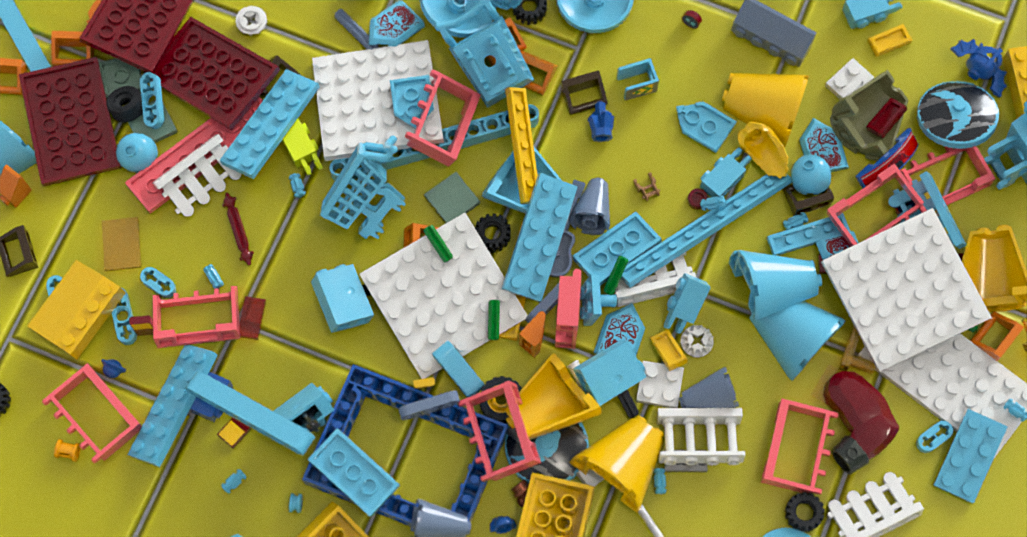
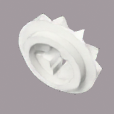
M245 7L236 16L237 28L243 34L251 36L252 34H259L261 30L265 29L267 17L265 12L259 7ZM253 18H255V22L257 24L251 23L249 25L248 20L246 19L252 20Z
M692 325L683 332L681 346L688 355L702 357L711 351L713 336L710 330L702 325ZM693 336L696 338L703 336L701 339L702 345L697 343L691 346L694 341Z

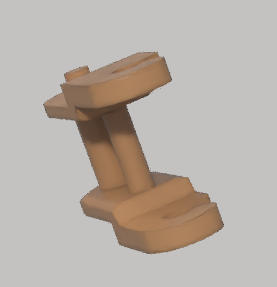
M651 172L648 173L651 184L646 187L640 186L639 183L637 184L636 179L633 180L638 193L641 192L642 198L646 201H649L648 198L655 194L660 196V189H657L656 180L652 177ZM652 187L654 191L646 194L645 190Z

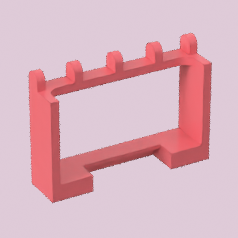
M431 70L430 76L434 78L431 82L433 86L426 84L424 90L429 93L426 102L422 100L418 102V107L423 109L420 119L412 117L411 123L416 125L414 134L406 132L405 137L409 139L407 142L409 147L449 167L458 157L481 94L436 70ZM438 87L465 101L461 111L462 118L454 139L447 150L419 137Z
M977 146L964 149L945 147L947 152L945 154L935 157L933 152L927 154L929 161L918 165L915 160L910 161L911 169H900L912 186L910 175L966 151L981 177L975 179L971 184L943 196L946 205L991 186L996 179Z
M895 163L878 174L877 179L847 200L843 198L827 209L828 217L851 247L856 245L857 242L837 216L893 178H896L915 203V206L867 239L894 227L903 220L910 219L909 216L917 210H920L921 213L927 211L923 206L924 201Z
M580 269L573 271V277L560 276L555 348H576L581 289Z
M231 286V292L221 294L219 288H215L214 294L199 296V291L197 290L194 291V297L179 298V294L174 293L173 299L161 300L160 295H153V339L157 348L240 339L237 286ZM231 300L232 323L216 324V329L180 334H176L174 329L161 331V308Z
M88 363L42 401L45 406L53 402L59 410L54 414L56 419L64 415L72 425L66 430L69 434L76 430L85 439L80 444L82 450L89 445L97 453L91 459L93 463H97L100 459L105 461L140 432L142 427ZM87 377L130 425L101 451L59 403L64 396Z
M511 381L504 382L460 400L458 403L459 407L466 406L469 417L463 419L464 424L471 423L475 437L470 438L469 442L470 444L477 443L481 456L476 458L475 462L476 464L483 463L486 470V475L480 477L481 482L488 480L497 481L541 463L536 444L529 441L518 405L523 403L517 384ZM505 394L525 459L493 472L473 406Z
M781 399L778 404L774 422L776 423L761 483L799 493L807 492L808 494L821 495L822 489L815 488L817 475H826V471L819 469L821 455L830 456V451L823 449L826 435L834 436L835 431L827 429L829 418H838V413ZM788 410L824 419L809 486L773 477Z

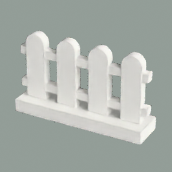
M219 134L214 135L152 182L156 189L162 188L164 190L162 193L164 198L169 196L177 207L174 210L177 214L181 212L184 216H191L194 212L191 204L197 200L201 204H207L210 200L207 191L213 188L217 192H222L226 187L223 181L224 178L229 176L231 179L237 180L241 177V173L221 164L220 159L228 147L226 145L221 146L220 143L224 140ZM210 151L212 155L206 159L204 155ZM215 159L225 170L221 175H218L210 164ZM194 163L196 168L190 171L188 167ZM199 171L209 182L204 188L194 176ZM179 176L180 180L174 184L172 179ZM182 184H185L193 194L188 200L178 189Z
M686 252L672 260L673 271L668 272L665 265L654 272L655 275L646 277L631 288L620 279L615 290L617 307L674 294L676 283L680 277L682 278L684 273L696 277L695 272H692V267H687L684 259Z
M888 472L883 478L885 485L879 487L877 483L870 481L865 486L867 494L860 496L857 491H850L846 498L848 503L843 506L838 500L830 501L827 516L829 519L834 518L841 530L838 532L840 537H880L921 516L924 508L920 501L915 504L913 503L915 501L913 495L908 496L901 484L904 482L902 477L897 478L894 473ZM889 490L896 503L890 505L883 492ZM869 499L878 511L873 515L864 503ZM899 508L901 509V511H899V512H897V513L894 512L895 510H897V509H899ZM852 509L859 522L853 524L846 511ZM880 518L883 519L882 521H880V522H878V523L876 522V520H878V519H880ZM862 527L864 528V530H862V531H860V532L857 531L858 529H860V528H862Z

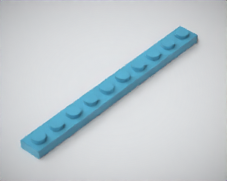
M766 174L726 200L724 207L719 206L717 209H712L627 264L621 279L630 288L791 184V177L787 174V176L780 179L777 176L773 177Z

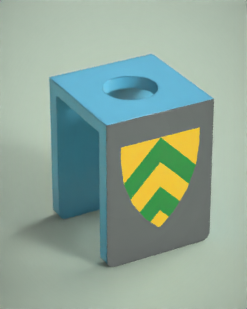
M651 58L618 68L616 77L618 81L643 73H647L650 81L625 88V101L657 92L659 79Z

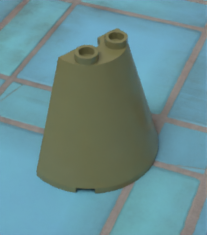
M888 70L840 99L832 108V115L830 117L831 127L840 142L853 153L860 152L866 155V159L878 161L894 146L903 116L883 139L868 131L866 126L890 98L906 105V107L909 101L901 89L893 86L895 80Z

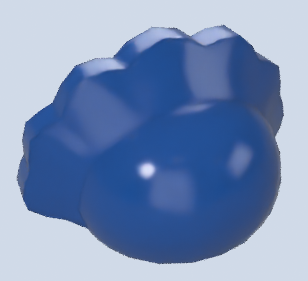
M101 360L103 363V373L108 378H116L121 373L126 372V369L117 360Z
M498 516L493 518L490 523V531L500 534L507 533L517 527L515 521L508 516Z

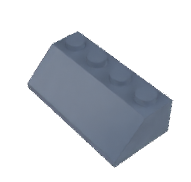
M744 0L731 30L736 36L751 41L754 46L762 47L771 55L779 56L789 65L797 67L801 66L809 53L817 33L757 0Z

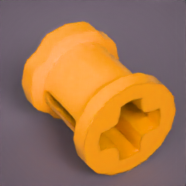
M59 439L54 449V457L70 458L76 462L81 451L80 443L70 444Z

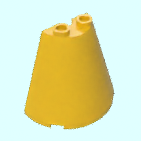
M731 73L727 83L730 84L729 91H724L721 100L725 102L723 109L746 124L749 122L766 124L775 132L785 148L809 76L804 74Z
M999 225L994 231H990L989 228H979L976 231H970L962 263L989 312H1002L1027 306V268L1012 227L1009 225Z
M555 353L546 360L519 392L523 404L518 406L529 440L602 414L600 405L589 393L585 394L571 378L566 366ZM507 406L504 410L508 418L505 420L514 429L515 425L509 406Z
M637 415L574 456L569 463L585 475L590 470H593L624 493L620 501L638 513L664 444L662 439L664 434L660 429L649 425L645 418Z

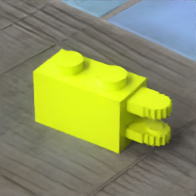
M297 118L282 139V142L296 168L302 166L306 174L310 175L312 173L307 163L314 161L318 170L323 169L316 152L319 148L315 140H310L308 137L310 131L305 123L301 124L299 118Z

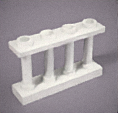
M658 408L657 424L664 426L666 450L660 452L659 463H664L665 465H675L677 463H685L686 465H696L698 463H706L707 465H717L719 463L738 465L743 463L745 451H737L736 425L741 424L743 417L742 408ZM683 424L685 426L687 451H674L673 425ZM695 424H704L706 426L708 451H695ZM716 424H725L727 426L729 451H716Z

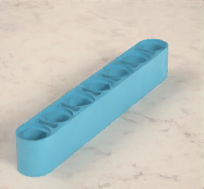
M197 371L185 387L188 392L299 455L303 456L315 439V436L308 430L201 371Z

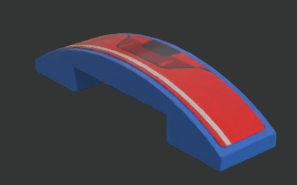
M907 128L895 140L897 144L874 165L868 164L855 176L862 189L875 181L878 174L894 163L900 170L911 159L919 145L911 128Z

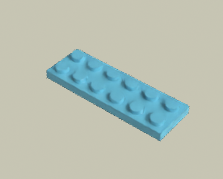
M286 69L220 159L221 164L254 179L320 88L319 84Z
M543 173L538 174L502 286L503 290L536 302L542 301L577 186Z
M184 345L139 434L128 453L129 456L157 467L161 466L196 399V396L188 392L185 387L197 371L208 375L218 356L216 353L196 346Z

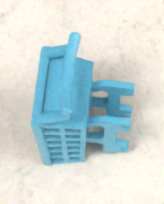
M480 0L472 10L457 19L435 25L436 31H440L462 70L476 91L481 94L480 97L487 108L506 97V88H522L534 81L503 16L500 17L490 0ZM486 7L493 22L456 43L447 32V29L461 26L477 16ZM489 55L494 56L496 59V63L492 67H488L484 63L485 58Z
M1027 101L1024 103V114L1011 123L1007 137L989 147L987 150L989 156L984 158L987 165H991L1000 179V182L996 185L998 190L1012 185L1020 176H1022L1027 184ZM1006 152L1015 165L1008 170L1005 169L1000 160V156Z
M390 136L384 145L370 142L357 145L322 201L320 215L323 218L348 229L359 214L363 213L367 217L359 226L358 234L365 239L369 235L379 239V235L376 232H384L381 228L384 226L381 222L391 208L400 212L401 208L399 206L406 205L403 201L405 200L404 195L391 184L385 183L387 181V170L379 163L387 162L397 152L398 149L394 145L397 141L396 136ZM360 165L364 168V171L359 169ZM354 174L358 177L357 180L353 178ZM348 183L352 186L351 189L347 188ZM342 193L346 195L345 198L341 197ZM375 194L384 195L376 205L369 203ZM336 202L340 203L338 207L334 206Z

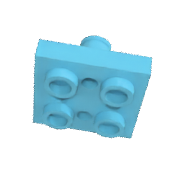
M591 274L581 286L580 300H582V307L580 308V318L583 319L584 326H592L602 315L601 307H616L617 296L616 294H600L599 274Z

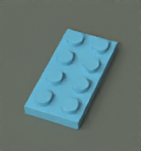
M634 212L574 254L573 260L588 277L591 274H599L601 286L608 281L618 256L626 257L628 259L627 264L660 244L662 239L637 212Z
M967 409L933 486L974 504L1008 426Z
M338 428L308 458L311 464L370 518L400 487L398 482Z

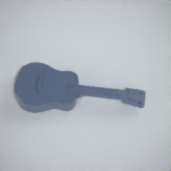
M573 180L572 185L577 186V191L550 277L560 278V276H565L569 273L572 266L571 250L575 243V236L568 231L570 216L586 185L578 180Z

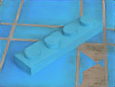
M842 213L837 216L846 229L850 231L844 214ZM828 217L769 235L766 239L772 255L778 256L816 244L821 239L841 233Z

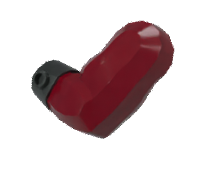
M841 371L831 376L826 382L823 393L825 402L834 412L838 413L841 421L850 431L849 436L845 435L831 450V454L846 473L852 474L869 464V460L878 456L893 441L899 431V425L884 396L856 372Z

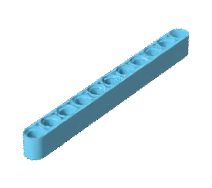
M530 104L528 105L529 114L535 116L530 119L531 128H534L539 122V110L535 105ZM508 110L472 120L461 149L510 135V124L507 123L509 120ZM458 125L442 129L444 143H440L437 145L438 147L447 150L453 141L449 138L455 136ZM490 125H495L497 128L491 130L487 127ZM472 130L478 132L476 135L469 134V132ZM412 148L397 150V152L402 153L401 156H391L387 162L379 163L388 170L430 157L419 151H412ZM349 158L336 159L331 162L329 167L334 181L339 176L335 171L339 168L343 169Z

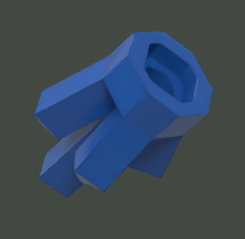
M602 101L595 104V111L588 118L592 139L596 142H605L612 139L615 116L606 110L605 102Z

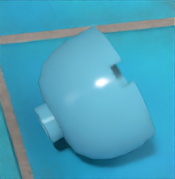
M128 134L117 145V160L126 170L138 173L149 167L158 156L157 145L153 139L145 134Z
M804 155L792 166V185L796 191L803 195H807V193L820 194L831 183L830 166L825 159L818 155Z

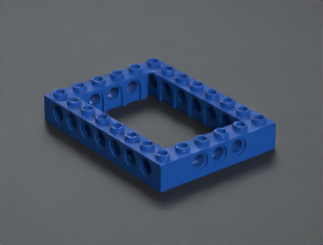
M353 364L315 451L337 428L347 437L349 436L365 397L399 409L404 405L433 397V395ZM459 405L418 416L467 437H475L472 424H464L463 419L469 417L468 411L464 407H459ZM475 412L493 469L506 438L508 425ZM478 444L474 460L468 466V474L464 484L461 483L457 501L453 503L451 511L467 516L470 522L488 482H481L480 478L486 475L484 464H476L475 459L481 456ZM309 462L302 478L304 484L355 504ZM398 494L396 496L391 495L376 513L411 527L414 506L419 507V504L404 500Z

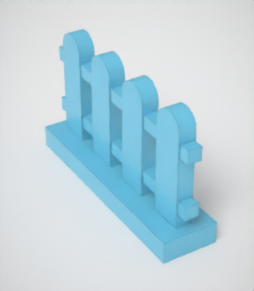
M927 171L920 174L921 181L918 182L915 179L911 182L914 190L924 201L923 206L926 210L933 208L934 211H938L940 215L938 218L943 228L947 229L949 233L947 235L953 246L955 245L959 249L963 248L967 244L932 175ZM899 189L893 191L894 195L889 198L888 203L893 208L901 206L903 212L898 215L899 217L909 210L906 203L912 199L905 190L899 191ZM927 192L929 193V195H930V197H931V198H929V199H927L926 196H925V193H927ZM917 210L916 212L911 214L909 218L921 214V211Z

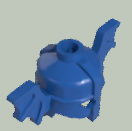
M975 39L970 42L960 40L956 46L950 48L957 57L970 54L966 61L969 77L973 80H988L992 77L990 90L996 97L1002 96L1003 89L1007 87L1004 82V76L1007 72L999 68L1002 65L1001 52L1003 51L1000 47L995 49L983 46L982 43L977 46ZM986 53H992L993 56L990 58Z

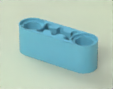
M448 340L432 353L436 361L467 398L477 394L482 386L485 385Z

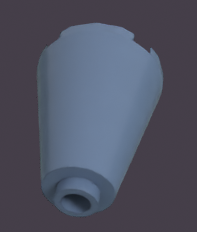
M594 178L588 182L570 216L572 227L582 229L584 234L601 235L604 234V230L608 231L610 227L608 183L602 178Z
M727 368L719 369L683 391L682 397L679 398L682 408L739 407L738 401L734 402L737 400L735 397L736 393L729 373L724 374L727 372Z
M422 499L416 500L419 507L414 506L410 530L415 531L414 537H465L466 534H470L471 522L468 521L467 516Z

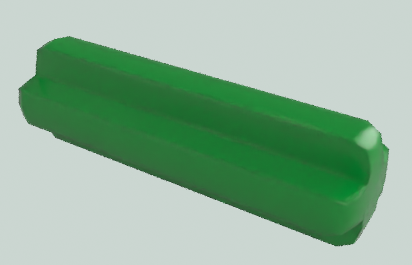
M433 225L426 227L424 233L444 263L450 261L453 255Z
M618 256L604 287L605 293L614 294L628 263L626 257Z
M489 300L488 340H498L500 301Z

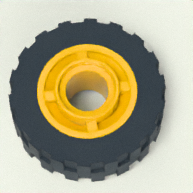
M500 376L498 378L494 377L490 381L488 380L482 386L481 392L507 381L517 384L519 392L522 390V387L516 380ZM500 396L479 404L484 416L508 424L505 420L508 418V415L504 410L508 406V402L503 405L498 404L496 401Z

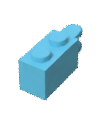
M846 0L842 10L851 29L856 27L864 28L869 23L884 21L888 14L902 9V4L898 2L889 5L888 2L893 0Z
M740 147L731 155L728 154L725 158L720 157L714 164L715 168L711 172L708 170L702 175L700 188L710 197L718 196L720 198L721 195L725 196L744 177L746 172L745 166L752 158L748 155L740 163L735 160L743 151Z
M686 273L683 274L682 278L678 279L676 291L667 303L669 313L664 322V328L670 329L676 317L679 320L676 324L675 332L679 334L683 331L687 322L694 324L711 288L706 281Z

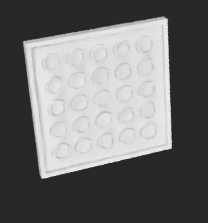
M428 40L399 44L396 47L386 46L374 48L373 50L367 49L312 58L315 82L320 86L316 94L325 161L351 157L359 143L370 142L384 145L390 136L397 137L394 145L398 150L411 148L407 145L409 139L405 135L406 132L414 134L415 128L394 115L390 80L429 75L430 85L433 86L431 82L434 78L430 76V72L433 69ZM435 94L433 99L434 110L425 119L419 137L433 144L444 143L437 94Z
M933 208L821 262L878 372L992 318Z
M466 213L436 229L453 255L450 261L446 263L442 261L425 235L359 274L421 379L428 378L443 369L432 353L447 340L462 357L490 341L488 340L489 300L500 301L499 335L524 321L528 316L516 295L502 289L505 277Z

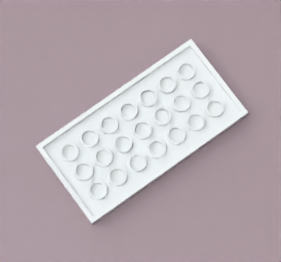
M962 334L949 338L878 372L938 419L949 422L955 432L958 431L967 409L1008 426L996 455L1022 422L1020 417L1016 418L1008 412L1009 409H1004V404L1011 398L1013 399L1012 402H1017L1027 412V383ZM864 347L857 357L877 371L866 347Z

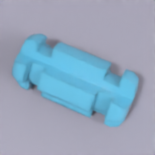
M293 173L289 176V180H292L290 184L293 192H295L294 196L301 198L306 195V192L303 191L305 188L302 179H299L301 177L300 174Z
M721 195L720 198L718 196L707 198L706 201L702 199L700 206L703 211H706L707 208L712 210L719 208V206L724 207L726 201L724 196Z
M801 212L800 215L797 214L788 218V221L784 220V228L789 230L803 225V222L807 223V215Z
M212 264L203 269L214 289L224 285Z
M1008 399L1004 404V409H1009L1008 412L1016 418L1020 417V421L1024 422L1027 419L1025 408L1017 402H1012L1013 399Z
M656 468L654 469L655 493L665 494L667 491L665 489V469Z
M240 469L236 470V474L233 473L225 480V484H221V487L227 493H231V489L234 490L242 483V479H246V475Z

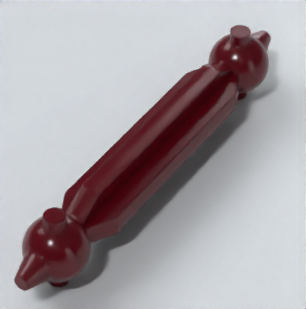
M225 193L222 206L228 208L227 215L237 247L242 252L239 259L250 266L254 252L249 251V242L238 209L234 206L237 198L230 196L229 193Z

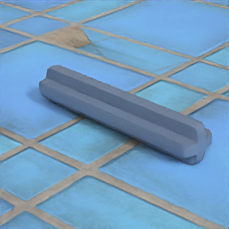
M343 9L335 12V18L366 49L373 50L374 48H379L378 44L369 45V35Z

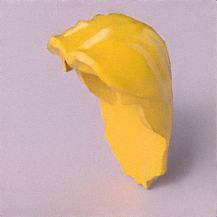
M749 122L745 129L740 130L738 133V143L743 151L768 176H777L780 179L787 176L789 156L775 132L766 124Z

